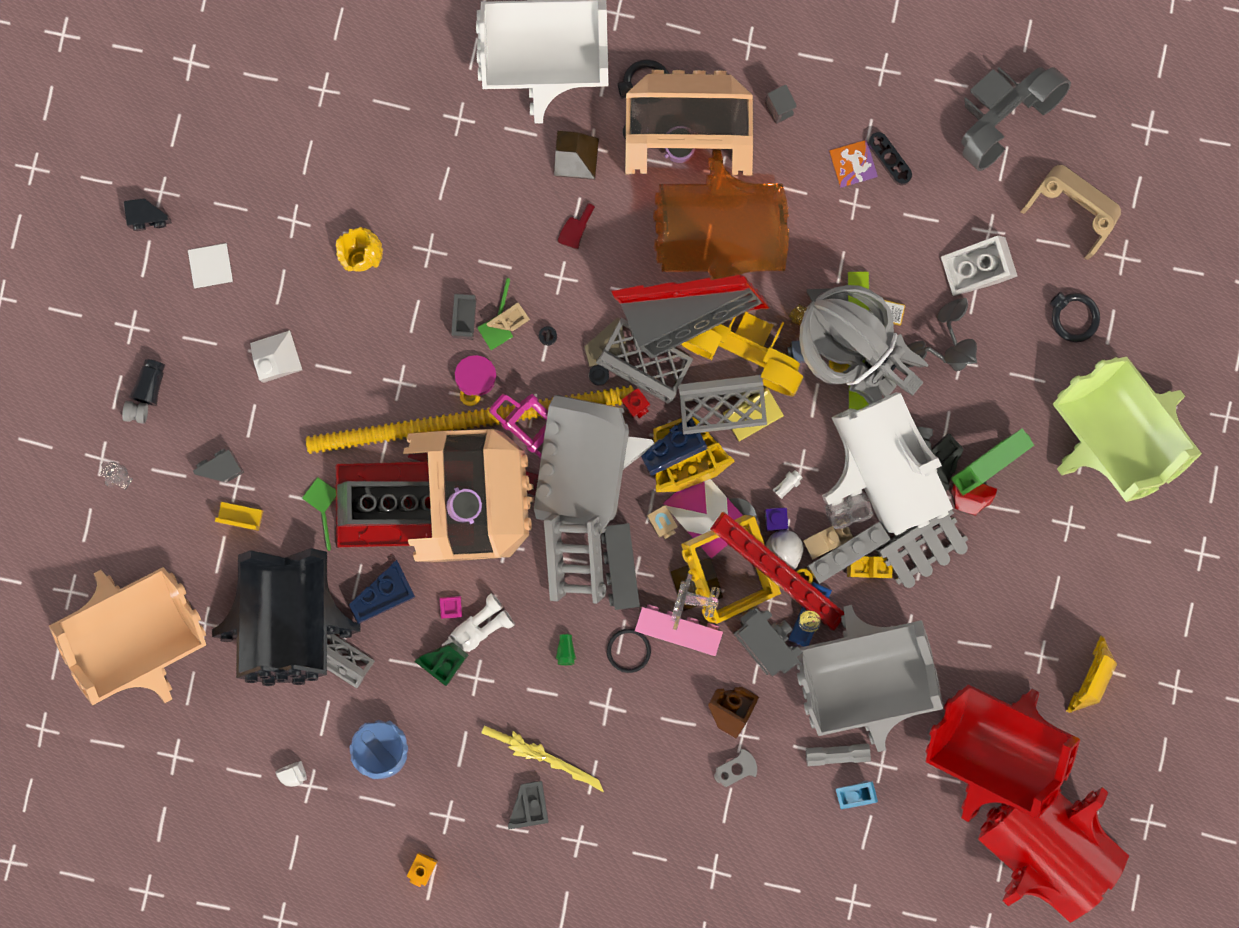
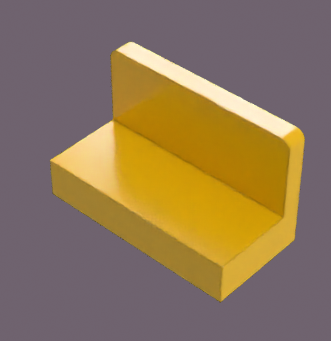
M221 502L218 518H215L214 522L259 531L263 510Z

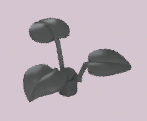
M960 298L947 303L938 313V320L941 323L947 322V327L954 346L945 351V356L930 347H926L924 341L913 342L907 347L922 357L923 360L927 352H931L944 363L950 364L954 371L964 369L967 364L977 363V343L975 340L965 339L957 343L951 326L952 321H958L965 315L968 309L967 298ZM903 363L907 368L913 367V365Z

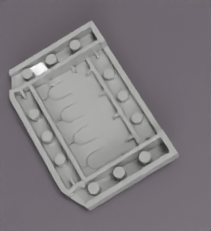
M554 395L548 409L535 496L534 512L536 519L545 520L552 514H558L562 524L587 525L589 520L599 516L602 533L605 532V527L610 520H613L617 513L629 429L628 425L624 422L623 408Z

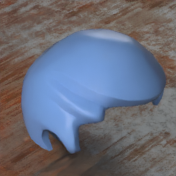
M377 720L374 723L363 724L354 734L352 743L349 746L353 766L362 775L372 779H384L397 774L407 760L408 745L406 736L390 720L386 722Z

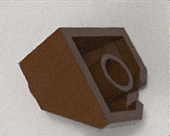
M734 687L733 690L726 691L724 688L716 689L708 706L717 727L737 739L745 727L759 697L743 687Z

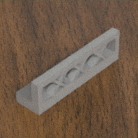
M327 635V639L331 643L327 645V670L355 688H358L375 661L336 635ZM337 649L346 650L348 656L340 655ZM355 660H361L367 664L364 670L356 665Z

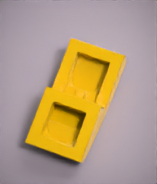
M864 556L847 566V577L891 579L892 566H886L884 563L887 560L886 557Z

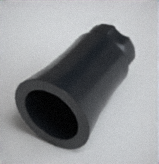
M145 359L144 366L141 367L138 379L129 398L140 403L157 406L165 364L152 359Z

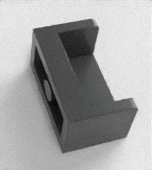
M787 85L767 93L765 104L776 124L794 115L793 109L797 107V104Z
M454 294L451 336L455 339L474 340L477 301L475 295Z

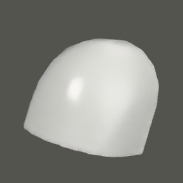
M301 761L285 766L275 772L280 782L285 786H298L307 780V775Z

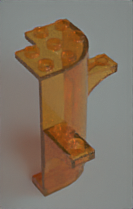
M712 149V157H708L710 175H706V184H659V192H655L657 210L653 211V221L656 222L655 230L656 234H658V239H654V251H657L656 262L660 264L661 272H708L711 280L755 271H785L789 244V228H787V218H789L783 184H754L735 178L723 165L721 149Z

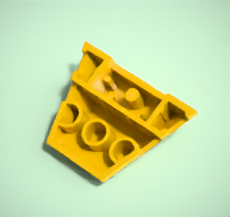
M692 417L695 425H697L699 421ZM682 418L654 428V444L659 439L662 440L668 435L672 427L679 425L682 422ZM701 432L700 434L708 449L656 473V492H678L717 477L734 463V459L723 450L722 446L713 439L709 432Z
M1100 636L1092 653L1095 655V658L1079 693L1074 692L1066 711L1069 713L1100 703L1117 666L1103 636Z

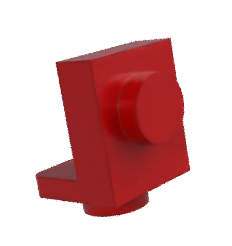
M638 388L622 399L623 404L629 410V414L633 419L637 416L640 419L649 412L650 403Z

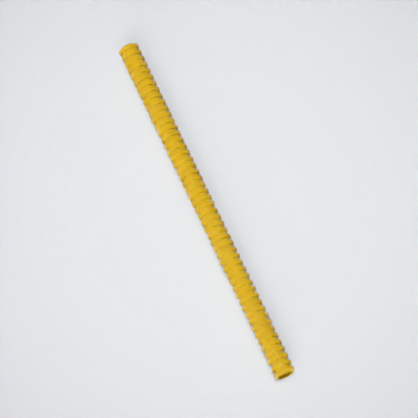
M629 385V388L622 386V389L616 387V390L610 388V391L603 389V392L597 390V393L590 391V394L584 392V395L578 393L577 396H574V394H571L570 398L612 406L618 404L621 406V403H623L622 399L633 392L634 389L632 385ZM545 398V401H542V399H539V403L548 410L552 400ZM507 404V407L501 405L496 410V413L505 420L516 407L515 405L510 406ZM488 407L487 410L481 408V411L475 409L474 412L469 410L468 413L462 411L461 414L456 412L455 415L450 413L448 416L443 414L442 417L437 415L436 418L430 416L429 419L424 417L423 420L418 418L416 421L411 419L410 422L405 420L403 423L399 421L397 424L392 422L390 425L386 423L384 426L379 424L377 427L373 425L371 428L365 427V429H362L360 427L358 430L352 429V431H349L347 429L345 432L339 431V433L332 432V434L326 433V435L307 436L306 447L309 454H313L314 451L319 453V451L325 452L327 449L332 451L333 448L335 450H338L340 447L345 449L346 446L351 448L352 445L358 447L359 444L361 446H364L365 443L370 445L372 442L377 444L378 441L383 443L384 440L390 442L391 439L396 441L397 438L403 440V437L407 439L408 434L454 431V429L460 431L461 428L467 430V427L471 429L474 426L480 428V425L486 427V424L493 426V423L499 425V421L490 414V407ZM531 407L519 419H522V421H525V418L531 420V417L538 419V416L541 415Z

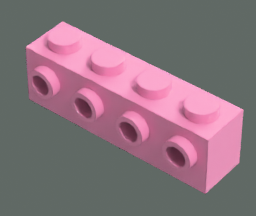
M648 604L646 608L642 607L635 628L636 632L716 656L723 632L719 631V626L708 623L707 627L699 625L700 620L687 617V620L679 618V614L667 611V614L658 612V607Z

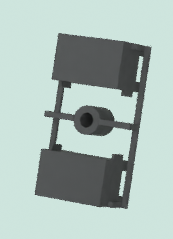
M757 608L749 609V612L740 618L742 626L733 635L765 675L769 674L773 677L780 670L785 674L795 665H802L797 657L803 652L798 646L793 648L785 644V641L789 639L787 634L792 631V628L785 620L779 625L776 622L770 625L767 620L773 615L769 610L759 611Z

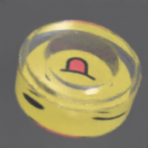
M805 611L800 615L799 626L806 632H814L820 627V616L814 611Z

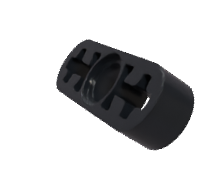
M881 132L873 133L868 141V146L897 185L903 186L908 184L912 178V171L885 134ZM874 138L883 140L881 145L884 149L886 146L889 147L882 155L879 154L882 151L881 147L873 145ZM886 154H893L896 157V162L894 164H887L884 160ZM898 163H900L901 166H899L898 169L902 173H907L905 177L907 180H904L903 178L898 179L899 172L897 171V169H895L894 172L891 169L895 168L898 165Z

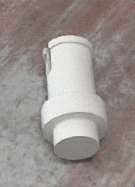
M796 470L792 473L789 471L785 475L786 478L773 489L781 499L794 486L797 487L801 484L799 481L803 477Z

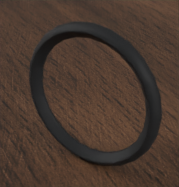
M623 629L615 633L609 640L607 656L612 666L624 673H634L644 668L651 656V645L644 634L636 632L635 629ZM625 633H633L640 636L647 647L645 660L641 665L632 669L620 667L615 663L611 655L614 640Z

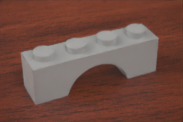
M878 522L806 567L811 572L816 583L820 584L891 539L881 523Z

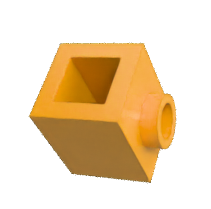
M419 852L406 876L410 878L409 882L418 887H421V885L426 886L438 861Z

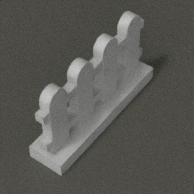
M952 510L948 511L949 514L943 518L937 519L935 517L929 520L930 523L922 528L914 526L906 529L905 532L894 536L891 540L875 549L880 557L887 558L884 563L887 567L892 566L898 576L895 579L898 585L902 583L907 588L913 587L915 585L913 575L918 572L922 576H930L933 572L930 564L935 561L940 565H947L950 562L948 553L953 549L958 554L967 552L968 547L965 542L968 538L966 535L961 536L955 526V523H957L956 518H950L954 514ZM939 524V527L933 530L932 527ZM941 532H944L950 542V545L945 548L937 536ZM921 535L922 538L916 541L915 538ZM924 543L927 544L933 554L928 559L919 547ZM904 546L903 550H901L900 552L897 551L899 548ZM907 554L915 564V567L911 570L908 569L902 559Z

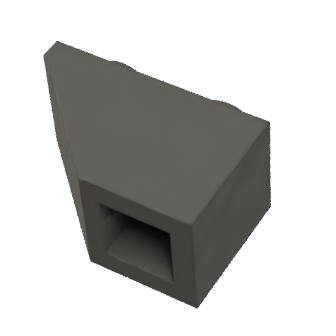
M225 449L215 453V458L207 461L206 459L196 465L197 468L193 470V473L197 476L225 483L244 473L234 453L231 450L226 451Z

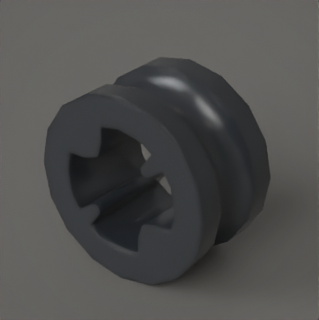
M545 326L539 331V340L543 345L550 346L556 342L557 332L553 327ZM549 330L554 338L552 340L549 339L547 342L544 341L545 337L542 334L544 332L547 333Z

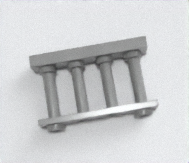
M550 515L544 520L550 601H559L566 593L592 594L593 603L597 604L606 594V585L603 582L600 539L602 525L599 523V516L593 517L587 522V525L562 524L560 522V515ZM561 533H588L589 545L564 544ZM563 552L589 554L590 565L565 564L563 562ZM564 574H591L592 586L567 584Z

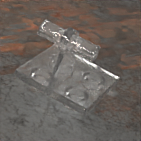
M688 574L687 580L681 582L671 618V621H675L673 629L677 630L684 604L707 606L704 615L708 617L709 610H711L709 617H713L715 607H718L719 604L718 596L720 589L717 588L714 595L716 587H712L710 597L690 593L688 589L692 575Z

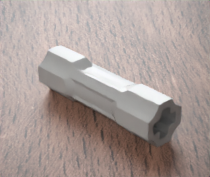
M868 743L839 747L806 748L807 766L871 762L870 745Z

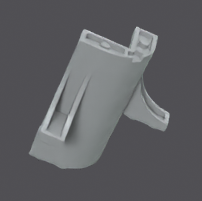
M852 605L844 606L845 615L841 616L843 627L846 628V631H843L844 638L799 648L803 653L797 657L802 665H797L798 670H800V673H797L799 685L804 686L802 687L804 698L807 699V702L804 703L806 715H810L811 727L816 729L818 736L865 726L866 731H870L869 738L871 744L876 745L878 752L886 751V737L897 723L914 715L943 709L938 675L928 636L922 620L893 627H877L860 620L856 616Z

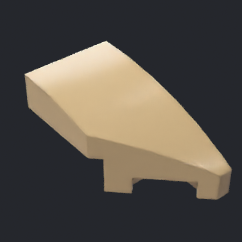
M516 303L488 322L487 326L514 331L530 319L520 304Z

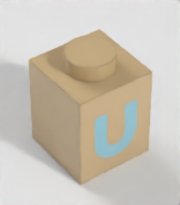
M666 505L647 515L659 538L664 536L666 539L676 533L674 529L678 526Z

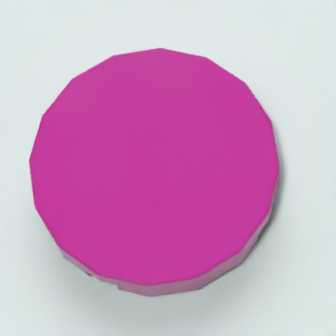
M478 355L468 356L462 359L456 367L455 382L458 388L466 395L482 396L488 393L495 385V367L485 357Z

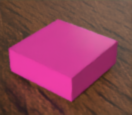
M461 596L440 598L441 619L462 617Z

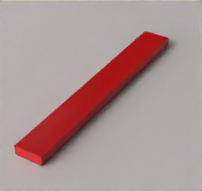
M722 512L710 530L805 609L816 613L819 616V620L829 629L835 631L842 621L841 616L845 615L844 612L729 515Z

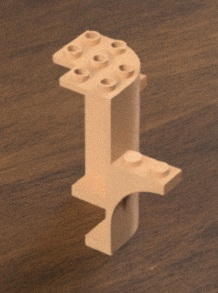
M164 567L121 589L118 585L115 586L110 575L106 576L102 570L95 572L94 576L97 581V587L89 602L78 611L49 625L57 648L65 664L68 665L73 679L92 705L121 690L133 687H144L155 691L164 703L172 700L169 692L172 688L168 680L164 678L166 675L164 667L206 646L204 640L206 633L198 622L201 618L197 610H192L189 601L185 599L186 590L181 583L178 584L172 572L168 573Z

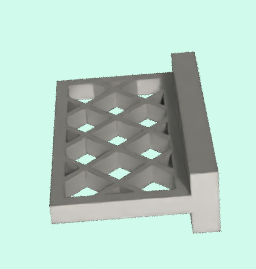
M621 318L596 363L667 404L674 399L679 384L682 382L693 358L672 348L666 351L668 357L658 360L656 356L653 358L654 361L644 363L641 352L644 351L639 348L629 322ZM622 325L630 329L632 337L621 338L619 330ZM633 339L636 351L626 353L623 342ZM619 343L622 355L615 356L608 352L611 345ZM637 354L640 365L632 366L629 364L627 356ZM680 357L686 363L682 369L676 370L673 359ZM669 360L672 371L662 374L659 362ZM655 364L658 375H648L645 366ZM673 374L675 379L673 388L665 384L663 376Z
M761 375L679 384L683 434L767 425L764 385ZM760 393V398L755 403L747 399L751 394ZM731 396H736L740 399L734 406L726 401ZM709 399H717L719 402L713 408L706 404ZM695 401L698 405L691 411L686 407L685 402ZM743 402L751 406L745 414L737 409ZM723 404L730 408L724 416L717 412ZM701 407L710 411L704 418L696 414ZM754 410H757L762 414V419L753 420L749 415ZM734 412L741 416L737 422H732L728 419ZM713 414L721 419L717 424L707 422ZM692 417L700 421L694 427H687V422Z

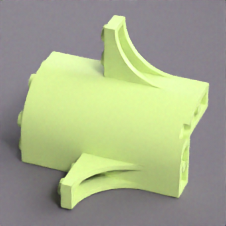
M1115 357L1111 360L1104 359L1095 365L1096 369L1086 376L1078 375L1070 381V386L1057 395L1058 399L1053 403L1054 407L1081 441L1075 445V450L1062 459V464L1057 470L1061 475L1074 473L1082 466L1094 468L1103 473L1123 499L1128 502L1156 492L1166 482L1169 484L1182 474L1202 453L1186 434L1178 420L1176 406L1185 397L1181 390L1156 394L1128 357Z

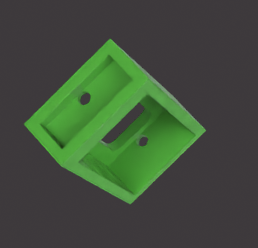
M1022 428L986 452L951 479L962 495H965L1028 451L1034 444L1030 436Z

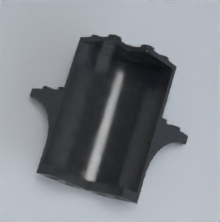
M309 548L284 558L250 550L238 555V582L235 599L226 618L217 627L212 629V637L219 638L221 642H232L234 638H237L236 678L244 679L246 683L262 682L263 686H274L275 683L304 685L305 681H317L318 677L327 675V635L339 634L341 638H350L352 634L361 632V625L347 618L338 609L331 597L327 580L326 551Z

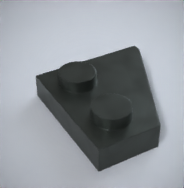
M949 433L931 449V452L939 458L942 465L936 469L945 491L950 487V480L956 471L958 459H960L963 452V447Z

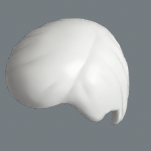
M789 530L776 531L765 544L770 551L793 570L797 568L802 558L803 545L796 533Z

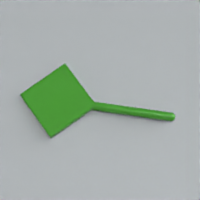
M510 278L506 279L498 315L503 312ZM488 322L478 327L490 350L513 338L510 331L488 327Z
M317 477L302 499L321 512L326 547L330 551L331 545L325 511L336 498V490Z

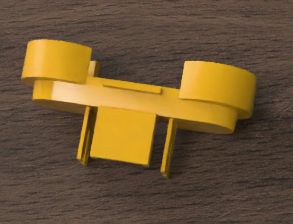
M745 312L736 333L731 331L736 318L734 317L729 328L720 324L680 344L689 351L710 360L713 359L719 346L764 368L761 374L763 385L786 396H795L803 379V375L798 372L800 363L773 349V345L784 322L781 323L771 347L768 349L764 345L774 324L761 320L749 314V312Z

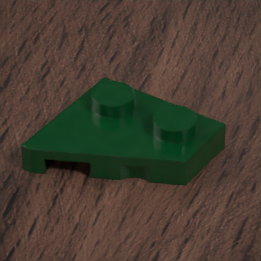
M451 642L419 656L415 663L443 685L447 686L469 655Z

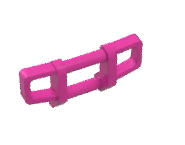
M502 394L489 409L490 414L502 424L501 426L505 430H510L519 438L531 453L534 452L541 458L542 454L537 449L544 442L546 424L531 439L515 422L531 407L547 421L548 410L537 401L538 398L533 394L526 397L520 403ZM507 400L516 407L504 420L496 413V410Z

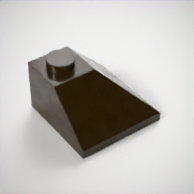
M557 130L554 176L595 180L599 138L579 132Z
M711 558L699 561L713 601L723 598ZM689 565L670 571L683 611L702 605L696 596V585L689 576Z

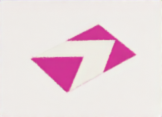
M711 479L678 491L663 503L693 538L711 531L710 528L722 512H725L733 520L743 516ZM718 537L701 545V548L712 559L728 544Z

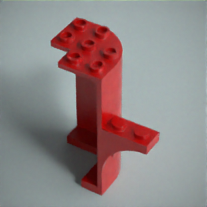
M968 684L962 690H958L953 698H949L946 701L944 717L941 722L933 725L929 735L931 739L926 748L927 757L925 762L968 784L966 787L967 797L961 807L963 809L961 818L969 822L979 813L982 805L993 802L1010 805L1038 819L1052 805L1061 792L1060 786L1064 780L1067 781L1072 770L1080 738L1053 726L1038 713L1036 705L1040 692L1031 689L1026 695L1023 694L1018 702L1010 705Z
M1103 787L1095 792L1091 791L1085 799L1077 800L1074 804L1059 793L1052 805L1038 819L1004 803H1001L997 808L993 807L986 815L988 818L980 828L981 833L978 840L1014 871L1011 875V882L1005 888L1006 893L1002 900L1007 906L1020 900L1024 895H1033L1049 903L1071 923L1098 905L1104 899L1102 895L1106 893L1107 889L1112 890L1123 873L1129 855L1105 833L1100 825L1098 810L1104 805L1108 792Z

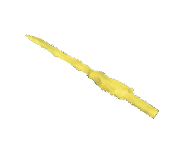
M484 725L482 734L509 744L508 748L515 751L513 755L522 756L525 759H538L539 762L544 760L550 763L551 768L562 769L572 774L573 779L588 783L604 792L598 779L546 753L542 744L536 745L532 743L529 745L524 742L520 734L512 731V736H508Z

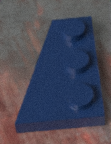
M692 418L687 422V427L696 426ZM681 422L679 425L672 427L668 435L662 440L659 439L641 457L652 476L708 448L700 433L683 434Z
M398 561L393 562L385 572L349 604L357 624L363 623L415 598Z

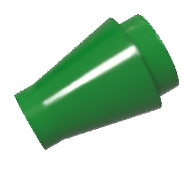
M570 634L559 635L556 654L558 665H574V660H576L572 635Z

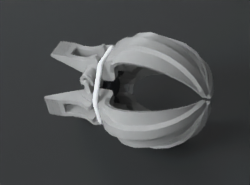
M845 285L832 288L820 294L815 299L816 302L812 301L808 305L800 326L799 340L803 358L815 376L829 384L847 383V385H851L849 390L862 395L869 405L883 399L882 395L884 397L889 396L897 385L913 396L924 383L903 363L919 368L928 367L929 364L907 347L901 334L897 335V333H894L892 312L882 297L861 286ZM833 294H846L867 305L873 314L852 302L841 299H823ZM820 354L830 361L839 364H849L851 367L841 373L835 372L827 366L820 357ZM895 368L906 375L904 380L900 379L893 372Z

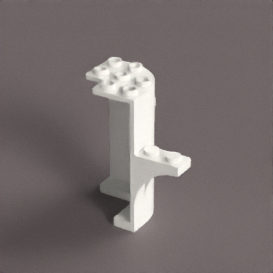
M606 0L481 2V10H477L476 33L478 34V81H482L483 89L529 88V98L534 99V103H530V115H534L535 123H543V116L548 104L558 94L576 87L608 86Z
M895 392L860 410L850 408L831 417L844 444L846 457L845 467L839 481L831 490L822 495L826 504L838 505L844 501V497L848 495L854 497L862 493L864 488L879 522L886 532L894 533L895 535L901 534L906 529L914 526L922 528L930 523L929 520L935 517L937 519L943 518L949 514L948 511L953 509L937 474L936 468L942 466L939 458L931 452L924 442L901 393Z

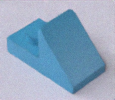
M863 781L836 789L841 809L878 802L873 781Z

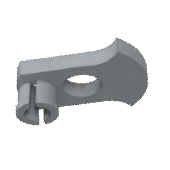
M740 749V753L736 758L716 768L714 778L716 782L727 787L748 775L756 777V761L748 751ZM735 763H738L742 768L739 775L732 773L731 768ZM722 773L725 775L724 780L721 778Z

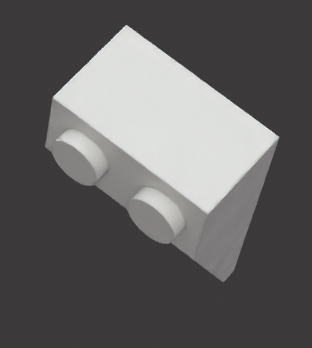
M995 236L941 257L953 296L1017 277L1006 238L1002 236Z

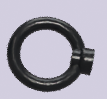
M644 59L633 63L626 70L623 81L617 83L621 99L626 98V93L633 88L631 79L637 70L652 68L654 70H664V74H669L668 70L661 63L654 60ZM638 97L631 98V102L640 107L650 108L660 105L668 97H656L653 99Z
M1059 292L1050 301L1049 304L1053 307L1051 315L1052 325L1061 338L1077 343L1088 340L1096 333L1100 324V312L1098 306L1090 297L1081 293L1064 295L1062 292ZM1072 301L1084 303L1092 314L1090 327L1081 334L1067 332L1060 322L1061 310Z

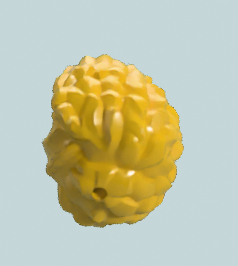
M362 227L349 229L348 233H344L343 236L340 235L336 240L337 259L348 272H361L368 270L372 266L374 268L379 266L383 254L382 243L377 235L371 233V230Z

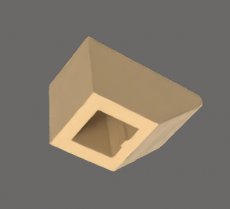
M843 520L803 542L812 559H815L846 543L853 536Z

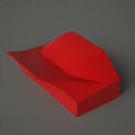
M953 483L951 488L955 509L975 516L982 509L991 505L997 493V488L985 484L979 485L965 495H962L955 483Z

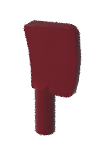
M587 204L580 220L573 217L569 218L559 235V244L579 249L587 222L595 208L594 205Z

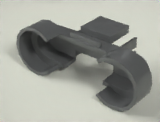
M998 67V73L994 69L970 89L971 93L990 111L983 114L966 97L964 98L965 108L979 121L962 138L961 144L965 147L962 156L978 171L991 166L1006 150L998 142L1005 136L995 126L1021 103L1027 108L1033 106L1042 115L1049 113L1068 93L1071 86L1070 80L1055 67L1047 70L1039 67L1019 84L1000 67Z

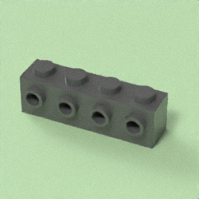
M627 523L606 526L605 532L601 533L602 544L607 545V552H603L605 565L609 564L610 573H606L607 586L612 585L613 592L609 594L610 606H614L615 610L640 607L630 525Z

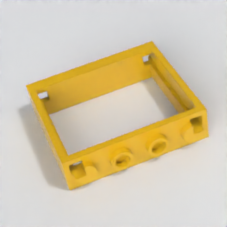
M744 515L735 519L739 525L764 545L755 516ZM711 530L681 544L683 548L682 556L689 565V576L696 585V596L703 605L702 613L706 620L718 624L781 594L779 586L756 568L763 589L716 611L695 550L696 547L719 537Z

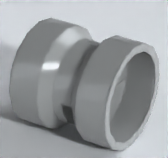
M125 401L122 415L123 421L131 422L136 419L137 423L145 424L148 415V404L139 403L137 405L133 401Z

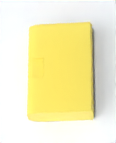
M768 388L764 389L767 425L731 429L738 442L784 416ZM760 393L754 394L747 399L755 403L760 398ZM743 402L737 409L745 414L751 406ZM730 409L724 411V412L722 413L723 416H724ZM754 410L749 417L753 420L762 419V414ZM734 412L728 419L732 422H737L741 416Z

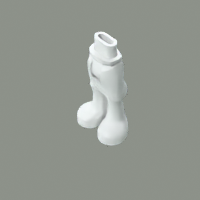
M491 593L486 598V606L475 616H470L466 621L457 626L442 646L453 642L463 651L470 652L479 645L480 641L487 638L489 634L498 628L505 627L509 629L515 623L509 613L503 610L482 628L478 626L487 618L503 609V605Z

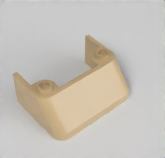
M1057 165L1050 170L1020 212L1024 214L1040 193L1048 198H1056L1062 192L1096 216L1092 226L1100 237L1084 257L1088 260L1097 252L1113 230L1121 215V209L1117 203L1066 166Z

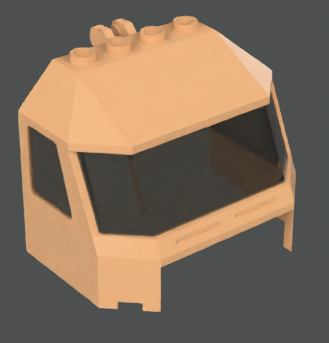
M652 70V74H647L626 93L625 175L635 174V169H640V174H647V148L732 149V175H738V171H743V175L752 176L753 95L732 75H726L727 71H714V75H706V71L700 70L693 71V74H685L684 70H673L672 74H664V70Z
M494 429L408 434L407 442L410 444L409 447L404 448L403 454L428 452L432 538L408 539L409 545L414 546L416 552H413L414 560L417 562H447L511 557L529 536V530L532 528L531 518H528V509H530V503L534 502V497H527V491L533 489V484H529V477L526 476L525 467H528V457L524 450L504 432ZM457 487L459 490H472L481 498V512L473 519L474 523L472 524L469 521L458 522L448 514L447 501L451 494L455 493L454 489Z

